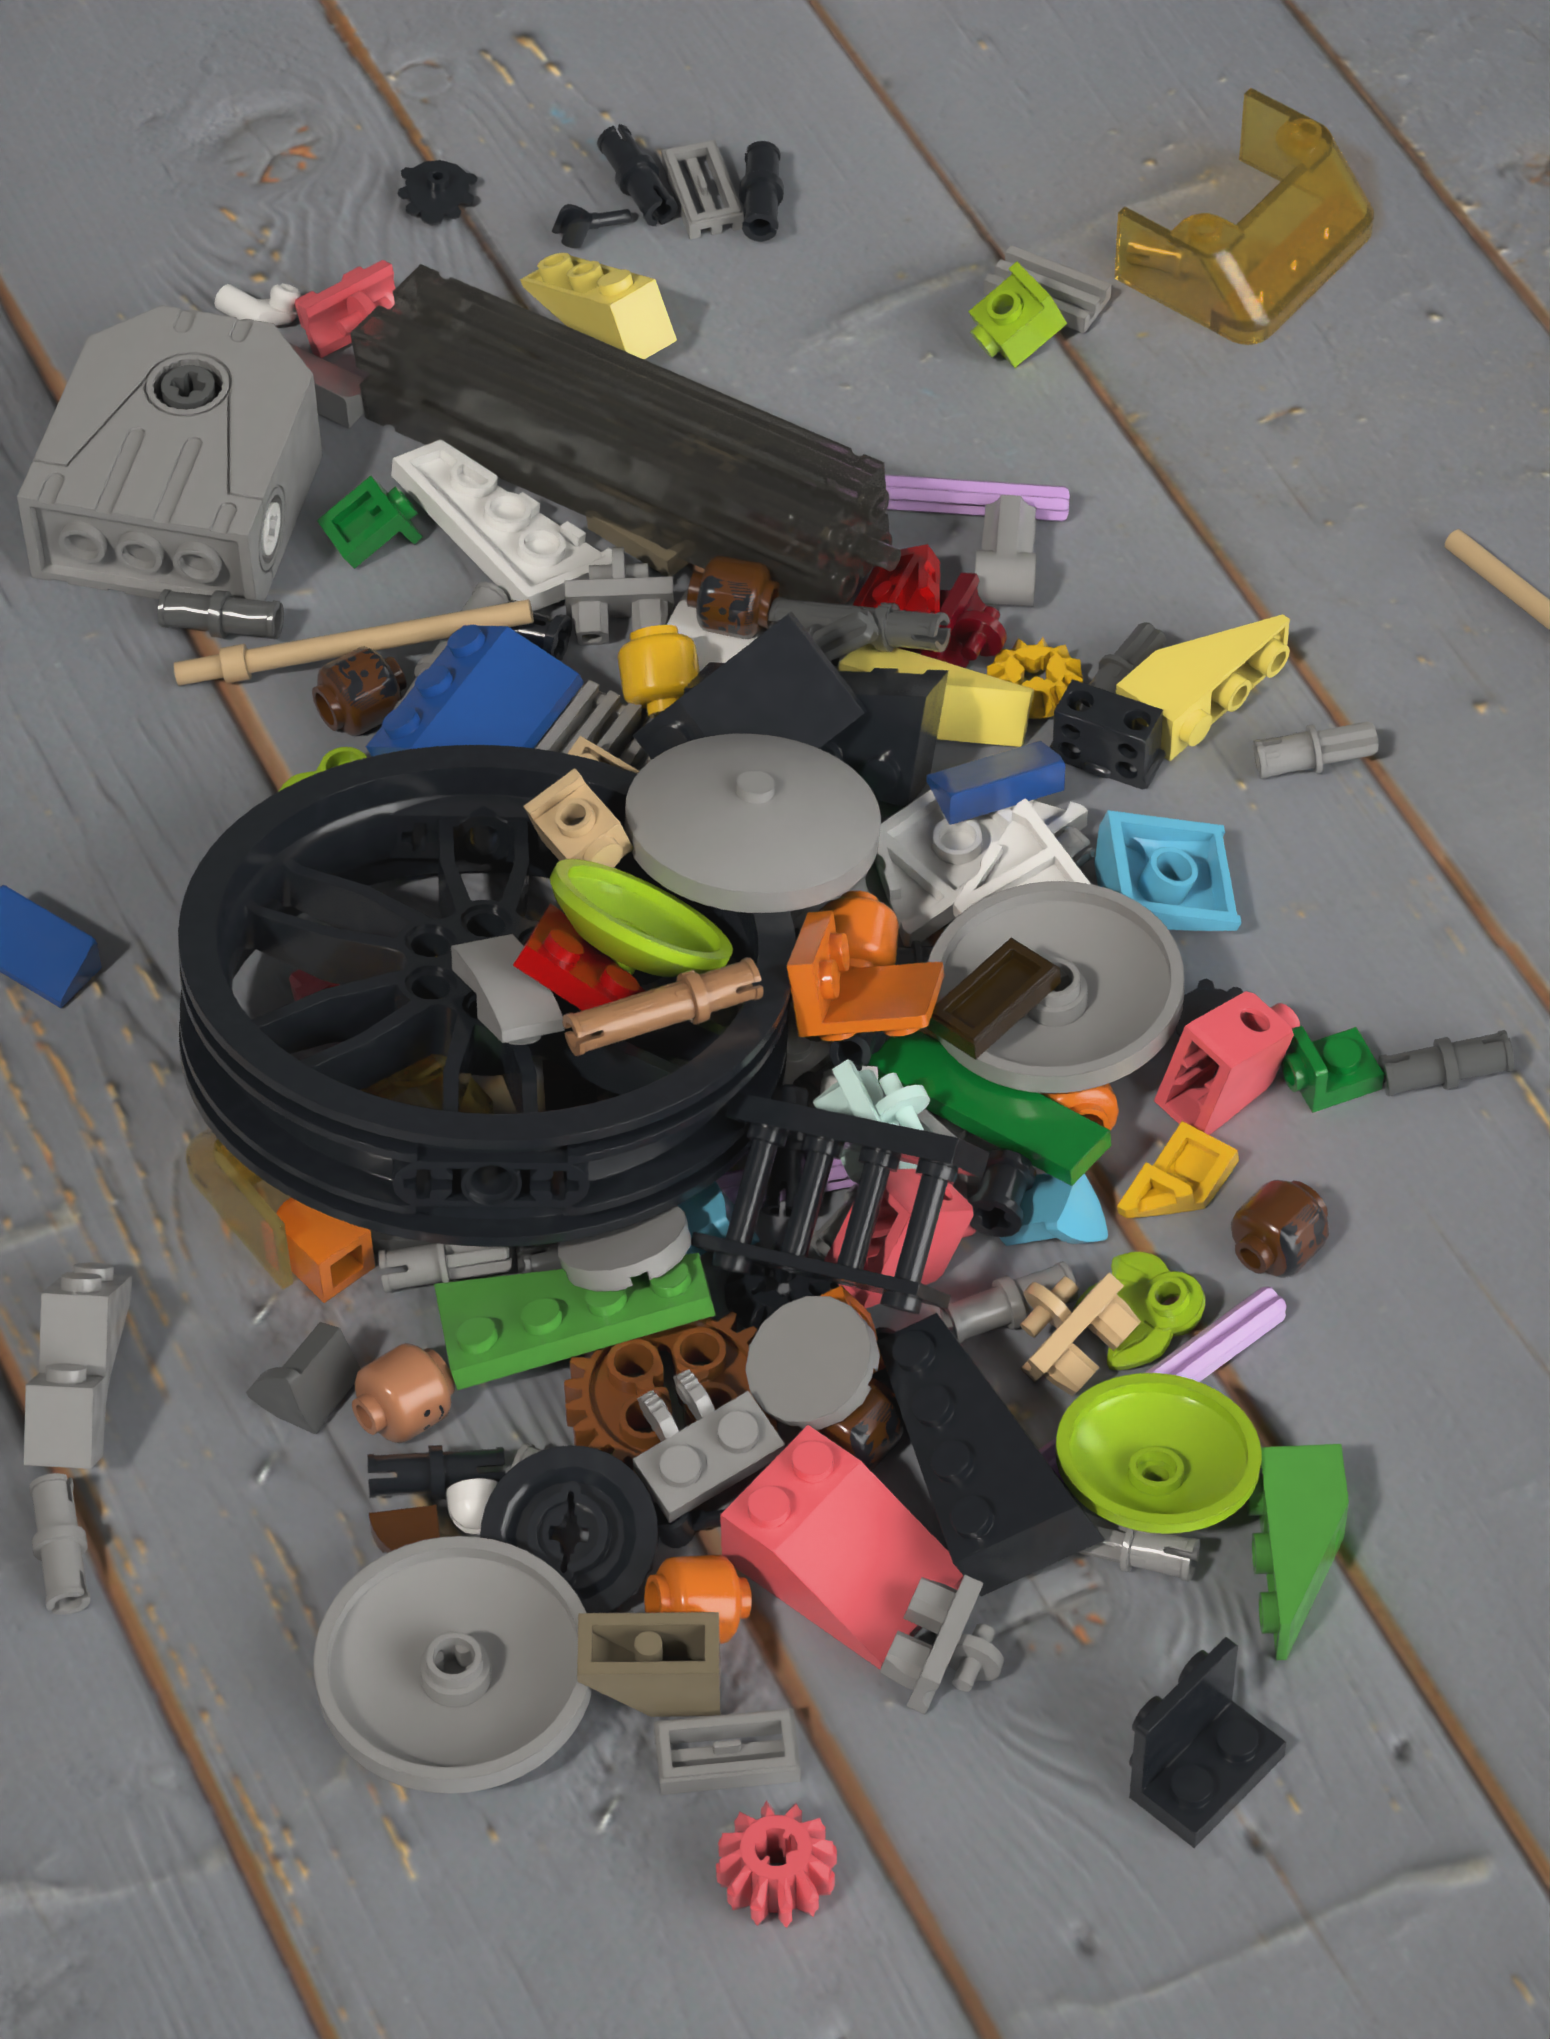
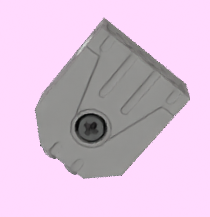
M160 305L87 337L17 495L32 578L48 581L54 579L68 582L71 585L106 591L112 589L123 591L129 595L158 600L164 589L203 595H212L215 590L230 591L233 598L266 600L273 582L272 579L275 577L323 456L313 373L274 323L252 319L237 320V317L197 310L183 311L181 308Z

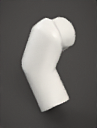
M282 283L280 286L276 284L271 288L270 299H256L233 285L226 284L218 291L214 304L217 310L228 316L237 317V320L252 319L274 323L277 326L290 324L297 318L298 315L294 304L295 300L301 297V294L297 288Z

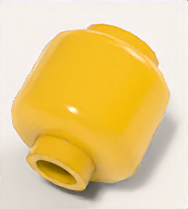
M656 625L635 630L629 634L630 641L624 644L618 652L617 659L623 697L628 704L642 705V709H647L649 718H655L684 695V688L700 672L695 642L687 635L679 634L678 627L675 625Z

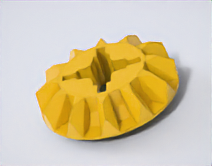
M1044 637L1036 645H1027L1018 638L1012 649H1002L1000 653L995 655L994 662L991 665H987V675L1034 689L1029 714L1031 719L1054 716V710L1071 680L1083 683L1081 660L1070 657L1066 644L1055 648L1049 647ZM1046 669L1045 680L1035 676L1030 681H1024L1025 670L1035 674L1039 670Z

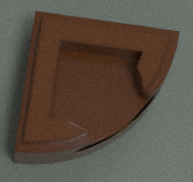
M437 1505L369 1513L373 1539L383 1553H389L405 1545L422 1540L440 1537Z

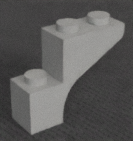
M96 1262L74 1264L73 1272L62 1274L58 1280L41 1293L39 1373L26 1384L24 1465L91 1469L104 1456V1428L109 1381L130 1306L132 1275L113 1274L114 1266L111 1264Z

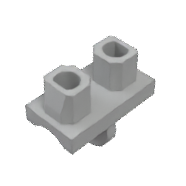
M612 547L611 565H589V580L564 581L566 615L571 617L579 645H602L609 642L608 618L632 617V628L635 631L649 626L667 625L668 616H671L674 612L673 577H649L648 563L625 564L624 547Z
M964 1575L958 1590L945 1584L921 1577L903 1619L938 1634L933 1646L901 1631H897L879 1671L898 1684L913 1690L906 1705L907 1707L926 1714L948 1665L956 1671L952 1680L953 1686L964 1692H969L972 1689L975 1680L991 1681L1000 1675L1004 1666V1657L1001 1651L991 1644L995 1636V1630L989 1625L980 1623L976 1625L972 1635L962 1634L984 1584L983 1582Z

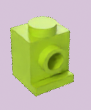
M1018 261L1008 268L1011 275L968 311L977 325L970 331V334L979 346L991 358L1000 352L1014 368L1067 324L1050 294Z

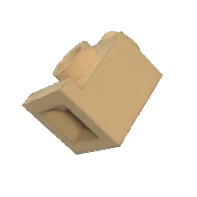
M575 768L523 806L541 840L559 861L580 859L614 868L621 858L633 849L620 821L589 788Z

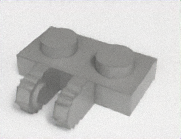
M690 1369L673 1377L679 1397L687 1404L697 1420L681 1431L678 1430L664 1401L653 1390L637 1398L647 1422L651 1425L661 1442L633 1458V1470L643 1482L669 1523L768 1465L785 1449V1443L749 1391L715 1410L709 1395Z

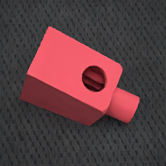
M1245 991L1191 1021L1184 1027L1154 1102L1178 1124L1183 1121L1211 1135L1266 1091L1273 1083L1294 1036L1292 1028L1300 1026L1297 1015L1285 1004L1277 1003L1269 1007L1256 994Z
M898 1169L897 1172L890 1171L864 1270L892 1277L895 1276L921 1176L915 1173L916 1169ZM947 1183L921 1283L924 1285L937 1281L944 1274L961 1239L972 1236L977 1231L970 1225L974 1216L973 1206L968 1202V1199L964 1198L949 1183ZM853 1204L824 1260L826 1262L835 1264L838 1262ZM842 1285L866 1309L880 1304L882 1294Z

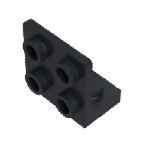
M1227 1637L1210 1653L1205 1650L1197 1652L1183 1668L1178 1684L1163 1699L1159 1696L1151 1698L1141 1708L1132 1724V1730L1135 1734L1133 1753L1129 1760V1765L1132 1767L1129 1798L1193 1848L1285 1756L1286 1741L1232 1701L1238 1645Z

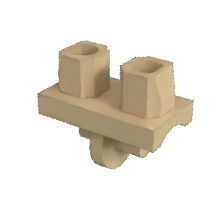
M1109 1272L1071 1312L1065 1304L1079 1290L1078 1286L1071 1279L1064 1276L1051 1291L1041 1284L1032 1282L1023 1292V1295L1034 1310L1024 1319L1020 1326L1033 1338L1048 1323L1056 1327V1330L1020 1369L1034 1382L1043 1375L1053 1385L1071 1396L1075 1395L1099 1369V1366L1073 1343L1083 1330L1088 1327L1114 1351L1141 1322L1128 1304L1117 1295L1124 1285Z

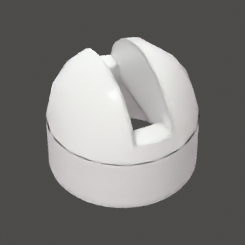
M484 1478L468 1479L448 1487L446 1490L448 1512L456 1527L466 1534L480 1535L484 1509L491 1493L498 1484L497 1481Z

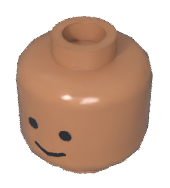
M409 1343L401 1344L365 1365L357 1372L354 1383L357 1398L352 1401V1409L357 1421L366 1432L371 1435L380 1433L385 1439L400 1444L411 1440L447 1417L452 1403L451 1395L455 1391V1382L447 1364L434 1350L430 1348L422 1350L420 1347Z

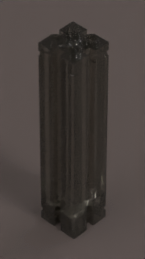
M420 264L393 290L395 305L390 310L378 305L350 333L356 367L370 373L359 384L366 419L382 426L386 424L392 425L395 428V432L424 445L442 439L496 474L499 478L588 518L593 519L594 516L652 541L666 550L675 551L680 559L705 569L708 562L718 555L761 562L769 569L771 580L779 582V597L793 600L845 604L854 595L858 586L859 576L865 577L874 566L881 567L887 571H893L900 561L901 551L892 546L893 540L889 532L888 514L885 513L889 503V492L886 490L884 462L866 454L862 456L855 455L852 452V448L453 277L449 279L442 278L439 271Z

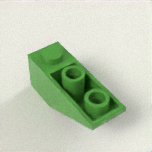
M1341 1444L1261 1447L1262 1461L1259 1479L1253 1493L1246 1501V1510L1248 1516L1259 1515L1261 1533H1252V1562L1254 1574H1266L1268 1592H1259V1623L1262 1634L1273 1633L1276 1660H1287L1344 1539L1349 1499Z

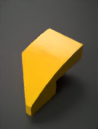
M1181 1121L1155 1163L1151 1165L1145 1162L1117 1205L1118 1214L1125 1218H1140L1205 1209L1239 1162L1238 1150Z

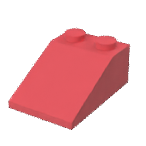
M809 1425L790 1442L720 1515L722 1556L727 1557L737 1570L878 1669H881L897 1631L914 1637L922 1628L903 1619L921 1577L945 1584L956 1590L959 1588L964 1577L953 1564L949 1551L862 1461Z

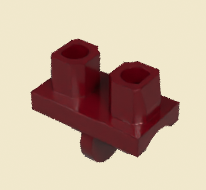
M961 572L951 590H940V612L946 613L950 619L948 625H940V628H951L947 648L941 653L925 649L899 648L966 668L970 661L977 659L978 655L989 657L1000 653L1007 640V634L1003 625L998 621L1000 618L999 611L994 607L984 604L978 595L977 587L980 580L977 573Z

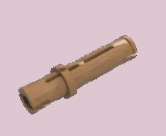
M745 958L738 963L702 974L689 970L680 973L677 976V982L574 1014H565L562 1021L563 1027L565 1029L572 1027L573 1031L564 1033L572 1053L575 1056L584 1055L585 1052L686 1020L693 1022V1024H699L708 1021L712 1012L750 1000L761 999L763 997V986L757 985L753 987L752 983L762 981L756 964L751 958Z

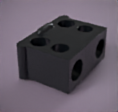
M1072 679L1054 710L1053 741L1049 747L1062 757L1065 764L1083 769L1102 778H1110L1142 790L1147 789L1166 756L1165 751L1161 749L1163 709ZM1080 699H1086L1091 704V707L1083 705ZM1136 719H1144L1148 727L1140 724ZM1070 743L1075 745L1080 752L1070 751L1068 745ZM1126 762L1132 764L1137 771L1129 772L1125 769L1124 764Z

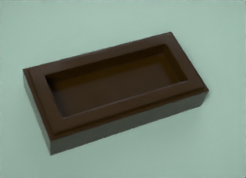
M1011 937L935 1005L927 1029L976 1060L1061 983L1060 968Z

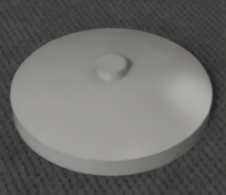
M725 734L688 741L661 753L647 763L635 776L629 787L626 797L624 830L633 846L631 853L637 863L651 878L672 892L697 903L723 910L746 913H775L804 909L824 903L856 885L871 868L876 858L881 815L878 802L869 785L855 770L835 756L814 746L783 737L761 734Z
M1045 881L1012 887L990 895L967 908L946 927L934 945L928 962H943L945 977L936 1004L1011 937L1060 968L1061 983L976 1060L936 1035L948 1053L968 1070L993 1083L1016 1090L1036 1093L1076 1092L1096 1088L1129 1075L1147 1063L1164 1047L1172 1036L1183 1010L1184 967L1181 953L1170 931L1157 916L1139 902L1124 894L1093 884Z
M451 1536L422 1540L393 1550L371 1562L349 1580L336 1595L321 1622L315 1641L313 1663L318 1702L324 1720L340 1746L355 1761L380 1778L403 1787L431 1793L453 1794L485 1790L513 1781L539 1767L566 1743L579 1725L590 1702L593 1689L579 1683L577 1680L578 1613H586L585 1608L569 1583L554 1568L528 1551L511 1544L480 1537Z

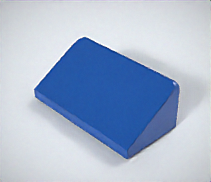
M1037 741L926 775V781L949 825L1017 805L1018 802L1025 798L1027 801L1064 791L1066 765L1059 754L1042 741Z
M2 885L0 887V972L59 1008H62L102 968L98 943L92 936L11 888Z

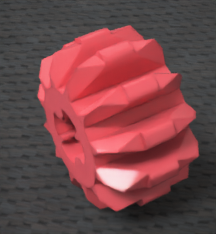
M767 1800L763 1807H761V1818L758 1820L739 1811L738 1817L734 1821L735 1832L722 1833V1837L718 1842V1853L721 1859L716 1864L717 1882L720 1884V1887L728 1888L727 1902L731 1905L732 1910L750 1906L751 1919L754 1920L757 1926L766 1918L768 1913H778V1919L787 1928L790 1922H792V1910L795 1908L814 1917L816 1910L819 1909V1896L831 1895V1891L834 1889L835 1873L832 1869L837 1864L836 1846L833 1845V1841L825 1840L826 1828L822 1824L821 1818L802 1823V1810L799 1809L797 1803L784 1816L775 1815V1810ZM783 1863V1865L780 1866H771L770 1864Z

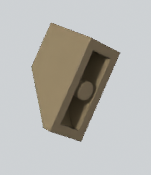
M719 1612L578 1613L577 1680L579 1683L650 1717L720 1715L721 1653Z

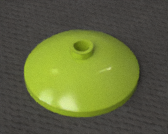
M565 859L556 864L550 876L555 899L577 933L631 975L634 974L636 969L662 977H677L680 973L689 970L702 974L725 967L733 953V947L729 939L708 918L677 897L631 874L591 861Z
M1138 1373L1103 1381L1077 1397L1067 1408L1059 1423L1055 1456L1059 1473L1070 1492L1078 1501L1098 1516L1136 1531L1174 1534L1191 1532L1215 1525L1239 1510L1250 1498L1258 1482L1262 1450L1257 1431L1251 1420L1236 1403L1218 1390L1181 1376L1162 1373Z

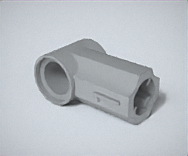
M1001 495L997 501L985 505L982 550H977L975 573H977L980 580L977 587L978 595L984 604L1034 607L1037 553H1033V545L1035 544L1036 507L1028 505L1021 496Z

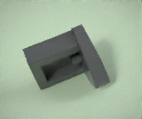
M319 1322L282 1367L271 1368L263 1372L246 1393L251 1400L277 1418L310 1433L317 1434L325 1424L324 1420L354 1385L357 1372L361 1368L341 1329Z

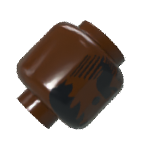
M718 555L708 562L703 573L693 572L688 587L687 606L696 608L697 621L702 630L741 639H751L760 632L761 628L769 629V626L773 623V621H769V610L773 600L779 597V582L771 580L769 569L761 562Z
M363 646L323 666L318 672L317 686L312 689V696L317 711L331 730L341 729L348 735L359 736L382 724L384 718L393 711L398 701L402 699L401 691L406 689L407 683L401 667L393 657L383 658L374 649Z
M1273 1180L1262 1185L1236 1211L1231 1221L1232 1237L1236 1243L1235 1253L1238 1259L1246 1268L1258 1274L1266 1272L1276 1277L1285 1278L1297 1273L1324 1246L1329 1236L1328 1210L1323 1199L1310 1186L1300 1181Z
M871 1378L868 1383L871 1390L862 1405L843 1421L817 1430L862 1461L870 1471L899 1443L903 1434L901 1411L895 1394L884 1383L875 1378Z

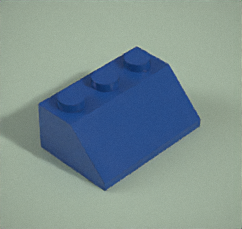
M463 625L449 637L447 646L432 665L417 677L415 686L399 706L384 718L382 727L366 745V748L371 757L408 749L451 745H499L534 748L582 687L584 681L578 672L508 626Z

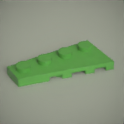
M699 1253L685 1254L681 1262L656 1279L649 1280L647 1272L630 1277L633 1286L619 1291L595 1292L574 1286L568 1280L564 1269L434 1284L450 1371L457 1390L715 1316L707 1278Z

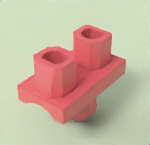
M381 260L366 269L359 266L343 274L341 282L318 294L311 291L295 300L294 305L301 327L306 331L314 355L323 358L361 337L371 342L383 335L384 325L406 314L404 305L394 285L392 264Z

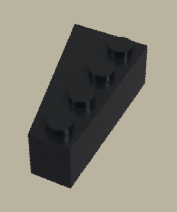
M709 662L684 688V694L724 663ZM834 666L868 711L819 749L835 756L855 770L869 785L876 800L906 807L913 802L926 786V775L931 774L949 670H927L924 674L899 673L898 669L874 668L871 672L839 671V667Z
M937 1313L877 1340V1345L952 1562L963 1576L967 1575L984 1583L979 1593L980 1596H984L1105 1540L968 1352Z

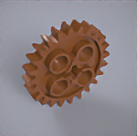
M732 1311L718 1322L713 1320L712 1317H708L584 1353L583 1357H571V1379L564 1381L565 1403H567L565 1404L566 1422L568 1427H573L574 1445L586 1446L611 1454L633 1470V1458L661 1442L654 1431L650 1433L637 1431L643 1428H652L640 1409L637 1398L653 1390L664 1401L673 1417L669 1391L664 1386V1369L659 1352L667 1351L670 1353L674 1376L688 1369L693 1372L698 1382L709 1395L716 1410L743 1393L750 1392L745 1369L749 1345L755 1337L757 1329L753 1326L737 1333V1314ZM696 1362H707V1363H710V1364H707V1365H704V1366H695V1365H692L693 1363H696ZM631 1373H641V1374H644V1375H641V1376H639V1377H628V1376H625V1375H628V1374H631ZM677 1393L678 1402L683 1407L684 1428L697 1420ZM756 1401L758 1406L761 1408L769 1422L772 1424V1426L778 1433V1421L774 1420L771 1416H769Z

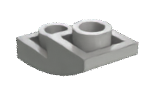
M513 934L451 946L452 970L477 994L478 1019L502 1043L506 1042L515 1045L531 1044L538 1041L541 1035L564 1031L563 1015L552 991L513 966L524 947Z

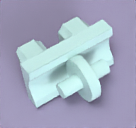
M848 1059L832 1069L838 1082L830 1086L813 1101L817 1109L924 1130L917 1114L929 1105L930 1098L923 1085L903 1087L897 1073L887 1074L878 1082L873 1071L869 1069L857 1071L853 1061ZM844 1149L840 1160L849 1178L859 1184L864 1164L858 1161L860 1152ZM902 1161L899 1162L898 1169L917 1168L916 1164Z

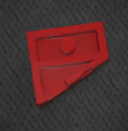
M928 544L883 552L853 605L877 608L881 606V603L886 602L897 604L900 610L926 613L940 612V560Z
M551 903L513 964L514 967L582 1011L645 991L630 973L583 939L574 929L567 916Z

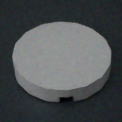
M675 1206L651 1218L617 1230L559 1242L558 1257L562 1268L566 1271L568 1280L574 1286L595 1292L619 1291L633 1286L630 1277L647 1272L649 1280L667 1273L681 1262L691 1246V1235L685 1212L678 1206Z
M805 1296L782 1305L761 1324L749 1345L745 1371L750 1393L763 1410L774 1420L784 1425L799 1426L802 1429L809 1425L815 1430H820L843 1421L863 1404L871 1390L868 1383L872 1378L873 1368L878 1371L880 1353L874 1331L852 1306L831 1296Z

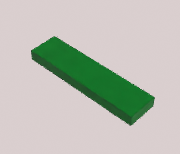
M919 1030L905 1036H891L881 1049L871 1056L870 1062L867 1065L878 1067V1082L887 1074L897 1073L903 1087L923 1085L930 1098L929 1105L925 1109L1002 1150L1006 1149L1022 1154L1032 1162V1166L1070 1186H1073L1112 1146L1109 1129L1040 1093L1012 1089L978 1076L951 1056L940 1041Z

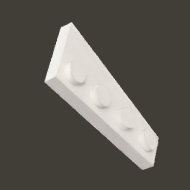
M442 439L394 457L392 460L391 476L478 567L505 592L510 600L521 601L529 599L532 612L564 600L565 580H589V565L612 564V549L608 547L603 552L598 551L585 542L586 533L568 521L558 525L539 512V502L524 492L520 494L507 492L497 485L498 476Z

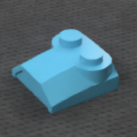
M1107 810L1099 825L1096 856L1094 859L1098 886L1124 894L1139 902L1157 916L1168 930L1237 931L1241 925V917L1237 915L1224 845V825Z

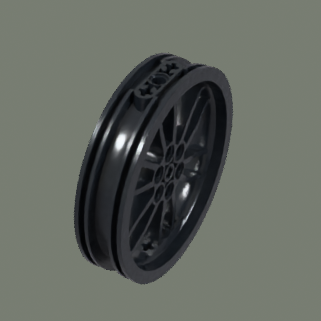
M499 745L425 747L355 760L298 781L253 807L218 838L195 870L184 895L178 927L181 982L179 1053L182 1071L187 1088L199 1113L217 1139L233 1156L258 1177L285 1195L333 1218L388 1235L458 1246H528L599 1235L641 1222L690 1199L728 1172L750 1149L752 1140L746 1138L749 1126L727 1118L725 1114L729 1100L737 1092L770 1099L776 1086H781L784 1083L789 1032L788 1012L792 996L787 963L796 943L790 911L775 913L736 912L689 900L665 888L651 878L637 863L632 853L629 852L621 858L614 868L661 888L687 903L713 922L726 935L733 947V953L726 966L738 963L745 958H751L756 964L762 981L754 982L752 985L753 987L757 985L763 986V997L759 1000H750L738 1004L737 1015L729 1026H722L711 1020L699 1024H693V1022L686 1020L585 1052L584 1055L575 1056L572 1053L564 1033L573 1031L572 1027L564 1028V1031L541 1035L538 1041L531 1044L515 1045L506 1042L502 1043L478 1019L477 994L452 970L451 946L513 934L524 946L539 920L525 918L528 902L529 875L550 879L559 859L541 840L523 807L575 768L589 788L620 821L624 829L626 797L637 773L611 764L566 753ZM484 871L511 874L500 901H472L459 872ZM438 873V906L442 919H432L369 887V885L404 877ZM302 913H307L336 928L305 920L297 916L301 915ZM255 950L321 980L338 984V986L322 989L255 1019H250L235 998L232 989L235 975ZM637 969L632 975L640 986L663 978L662 976L652 975ZM552 991L563 1016L568 1013L574 1014L582 1011ZM343 1041L300 1061L290 1055L324 1044ZM639 1047L689 1062L680 1067ZM432 1054H441L447 1057L443 1070L442 1110L396 1102L360 1090ZM532 1056H542L595 1085L620 1095L591 1104L538 1112L537 1072ZM471 1076H503L517 1114L459 1112Z

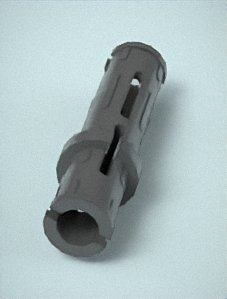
M777 597L773 600L769 610V621H779L792 611L805 629L813 624H820L825 627L855 611L868 610L873 614L874 621L879 628L878 638L869 644H873L876 650L892 652L893 648L896 649V647H906L941 653L947 648L951 628H939V625H948L950 623L946 613L900 610L899 606L895 603L883 602L881 606L875 608Z

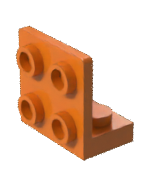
M833 910L807 913L787 963L799 1037L819 1036L820 1039L825 1041H840L848 1039L856 1033L883 1031L888 1036H905L929 1025L945 977L943 962L849 969L850 953L848 939L845 933L836 932Z

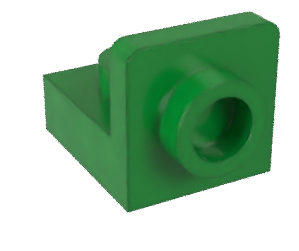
M371 475L316 520L342 557L354 569L398 532H401L414 545L423 538L411 521L418 514V511L397 486L387 492Z
M1302 1025L1292 1028L1294 1036L1281 1063L1282 1073L1288 1087L1293 1092H1301L1312 1113L1382 1090L1384 1073L1357 1027L1315 1041H1311Z

